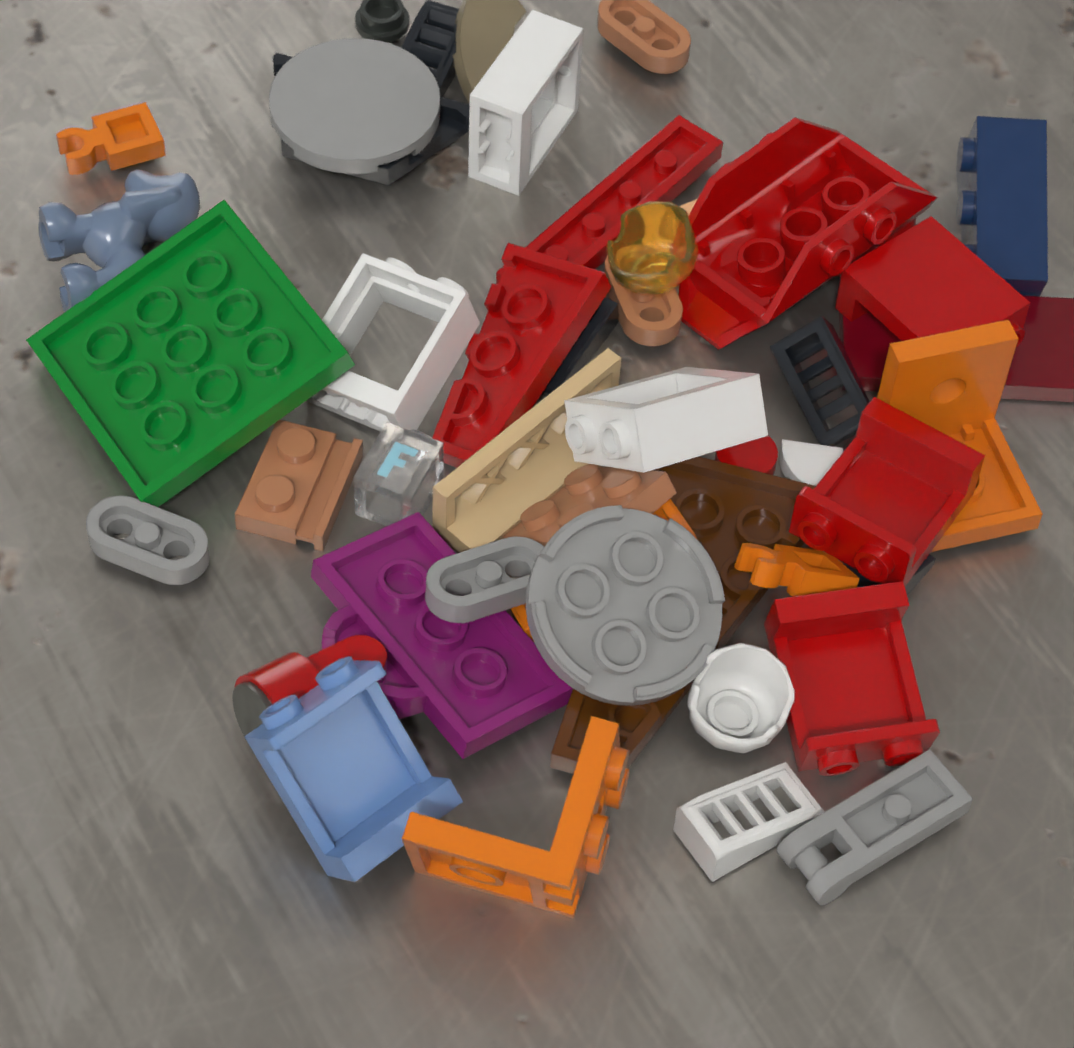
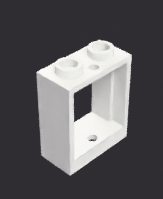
M535 10L529 13L470 94L468 177L517 196L521 194L578 112L584 28Z
M363 253L322 319L349 355L352 354L383 301L439 323L399 390L347 371L306 401L410 443L480 322L470 302L468 292L455 281L444 277H439L435 281L417 274L409 265L398 259L387 258L386 261H382Z
M684 367L564 400L567 415L565 435L576 462L644 473L768 436L760 375L757 373Z

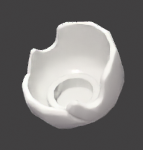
M738 643L715 650L707 656L706 663L708 665L694 679L688 694L687 708L690 710L689 719L696 733L715 748L743 754L770 744L772 739L778 735L785 725L794 703L795 690L786 665L766 648L745 643Z

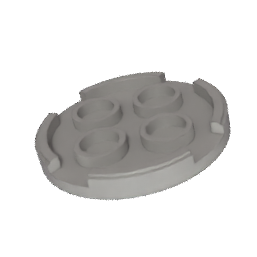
M349 38L332 40L303 50L287 61L279 70L272 82L269 93L270 121L272 128H275L282 140L294 150V156L311 166L344 174L378 172V165L398 160L409 153L417 155L428 145L438 128L440 120V92L437 81L429 68L415 55L398 46L371 39Z
M622 505L596 508L573 518L563 525L537 556L529 575L526 590V614L530 633L539 653L552 671L570 687L592 699L615 705L629 706L643 705L667 698L689 684L708 665L706 663L707 656L716 650L715 647L722 624V603L725 602L723 586L715 564L702 544L687 529L671 518L667 521L644 511L623 508Z

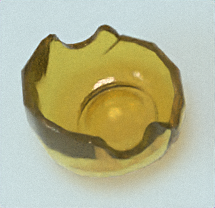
M649 201L628 209L621 215V229L618 238L615 241L608 240L607 242L608 262L617 284L637 294H665L688 278L698 260V245L686 210L673 202Z

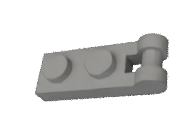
M929 749L791 832L778 845L777 853L789 868H799L808 880L806 885L807 891L819 905H826L838 898L854 882L967 814L973 798ZM832 842L841 852L842 856L829 863L820 852V849Z

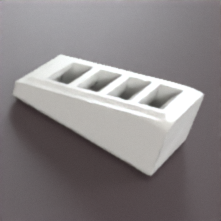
M784 762L702 794L679 806L676 810L673 830L711 882L779 845L791 832L825 811L788 764ZM781 787L798 809L788 813L772 791ZM760 798L775 819L766 821L752 802ZM740 809L753 827L745 830L732 813ZM720 820L731 836L723 839L712 824Z

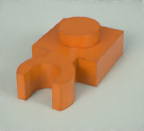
M146 102L92 116L93 129L85 130L73 127L64 129L56 134L58 150L61 155L65 154L69 175L84 174L93 169L97 162L104 160L107 161L111 171L166 156L164 139Z
M742 543L734 566L739 571L752 572L750 582L753 585L764 588L787 586L786 591L792 597L857 588L860 580L842 562L824 551L775 544L774 549L758 544Z

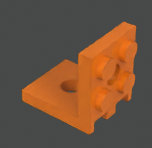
M1009 320L900 341L889 345L877 398L985 455L973 496L931 552L1038 529L1043 514L995 419L1018 342V336Z
M591 716L550 851L410 812L402 841L414 871L574 918L587 873L599 875L606 858L610 842V834L606 833L609 823V817L605 816L607 807L620 808L629 779L630 769L626 768L629 750L620 748L619 723Z

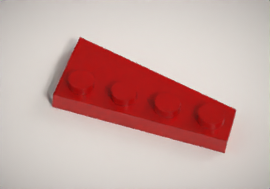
M507 243L501 258L505 266L498 284H491L484 302L488 312L479 334H473L465 351L469 360L462 379L453 382L429 444V449L437 461L457 468L533 408L611 289L605 272Z

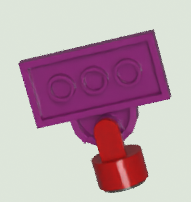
M417 512L313 560L311 578L338 609V611L332 613L323 628L320 651L308 657H304L297 652H290L238 677L233 690L232 700L237 722L243 735L246 736L263 724L259 716L266 708L290 695H296L298 699L319 685L315 679L316 675L335 661L349 656L353 660L380 661L386 675L377 682L397 717L402 719L424 712L460 757L465 759L567 705L573 688L552 671L542 658L535 643L506 610L467 623L448 622L440 619L430 611L425 601L427 573L435 562L456 553L420 512Z

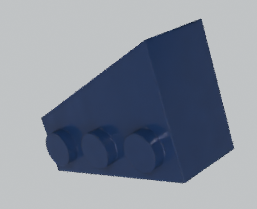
M977 116L969 136L960 138L957 151V224L961 228V242L1022 296H1040L1048 282L1047 120Z

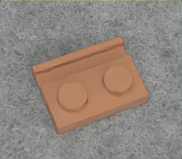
M284 420L277 421L235 512L236 529L292 544H297L298 540L313 543L315 550L324 551L362 460L363 440L354 438L352 443L337 440L336 433Z

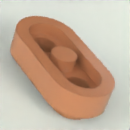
M649 0L600 1L597 19L599 33L640 66L654 73L669 74L679 71L687 64L691 44L688 30Z
M626 243L613 248L606 257L604 272L611 285L608 295L611 300L618 303L619 321L624 333L634 342L645 346H661L671 342L680 331L683 307L661 256L653 248L639 243Z

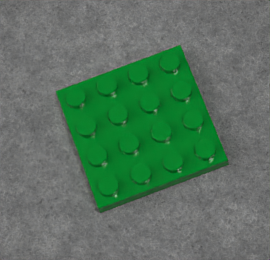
M222 200L95 290L86 299L80 301L26 339L139 500L156 507L164 504L355 366L347 350L225 200Z

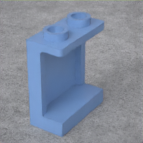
M349 656L337 660L321 670L315 677L319 685L299 699L296 695H290L266 708L259 716L263 724L244 737L327 876L356 882L404 846L402 836L410 812L441 819L461 804L463 800L450 778L435 777L429 772L377 682L386 675L380 661L353 660Z

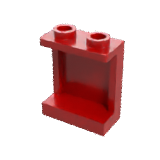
M930 216L849 264L841 274L835 308L850 322L870 312L901 341L1009 320L1018 336L1017 348L1025 336L1023 328L1030 302L936 219Z
M873 397L861 413L856 437L814 489L805 486L796 496L789 532L802 539L809 547L818 551H824L855 568L861 575L871 581L882 584L903 581L906 586L973 496L985 455L884 401Z
M903 581L774 600L764 626L770 652L786 665L795 690L794 703L786 722L798 772L819 769V773L822 776H836L857 769L860 762L884 759L887 766H902L928 751L940 734L937 719L926 720L901 621L910 606Z

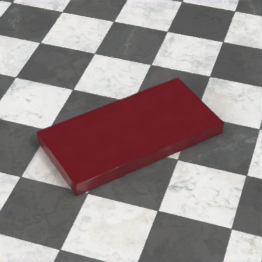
M1023 296L1030 302L1023 328L1025 336L1014 352L1001 399L1074 402V298ZM839 312L840 340L865 391L879 392L889 345L901 340L870 312L865 313L852 322Z

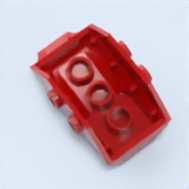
M795 117L775 132L765 135L758 144L734 161L724 164L708 179L669 250L679 270L678 296L683 307L681 322L718 350L722 349L745 334L768 324L835 276L841 277L842 272L849 264L915 226L916 218L929 209L938 197L838 130Z

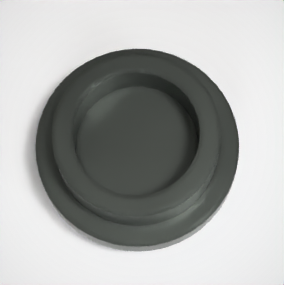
M363 0L355 15V27L357 32L365 39L386 43L393 42L407 33L409 29V13L401 0Z

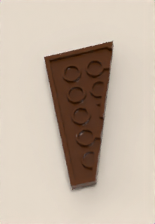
M698 456L652 471L667 472L677 492L670 499L689 524L698 541L708 552L720 576L725 602L722 603L721 631L715 647L717 650L725 646L769 589L753 585L750 582L752 572L739 571L734 567L742 543L758 544L774 549L775 544L802 547L804 545L802 539L789 532L796 496L803 487L807 486L814 489L816 486ZM694 680L667 698L652 703L631 706L598 701L573 689L551 752L550 768L574 774L591 716L619 723L620 748L629 750L626 768H629L688 693Z

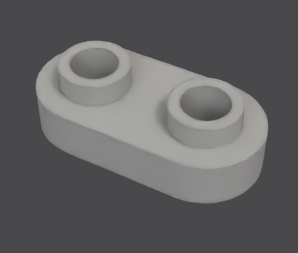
M112 496L103 499L95 504L87 515L86 529L90 547L97 556L106 561L168 585L190 583L199 578L208 567L210 555L207 535L203 528L192 520L129 496ZM118 534H129L124 539L114 538ZM174 556H184V558H182V559H177V560H171V559H170V558H172V557H174Z
M507 537L438 560L430 567L426 577L425 601L428 608L442 620L452 623H467L525 604L529 575L537 556L544 546L526 537Z

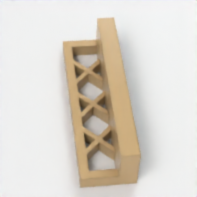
M609 348L604 350L433 486L432 527L453 550L460 553L503 539L504 535L521 522L520 516L528 507L551 498L565 486L564 479L575 469L588 464L574 461L573 451L566 440L565 425L567 415L564 400L618 386L621 368L620 356Z

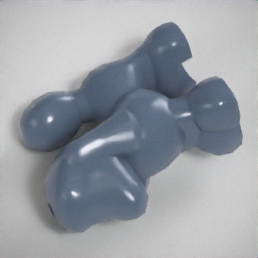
M143 170L132 171L128 174L124 183L126 192L121 199L104 203L89 214L76 215L70 208L59 202H49L39 207V238L47 261H60L74 254L86 253L90 260L102 268L95 271L89 266L80 263H70L61 267L60 273L65 286L59 287L64 312L86 299L95 290L145 256L142 251L144 245L156 241L165 242L197 219L200 210V196L196 183L189 174L178 172L173 175H154Z

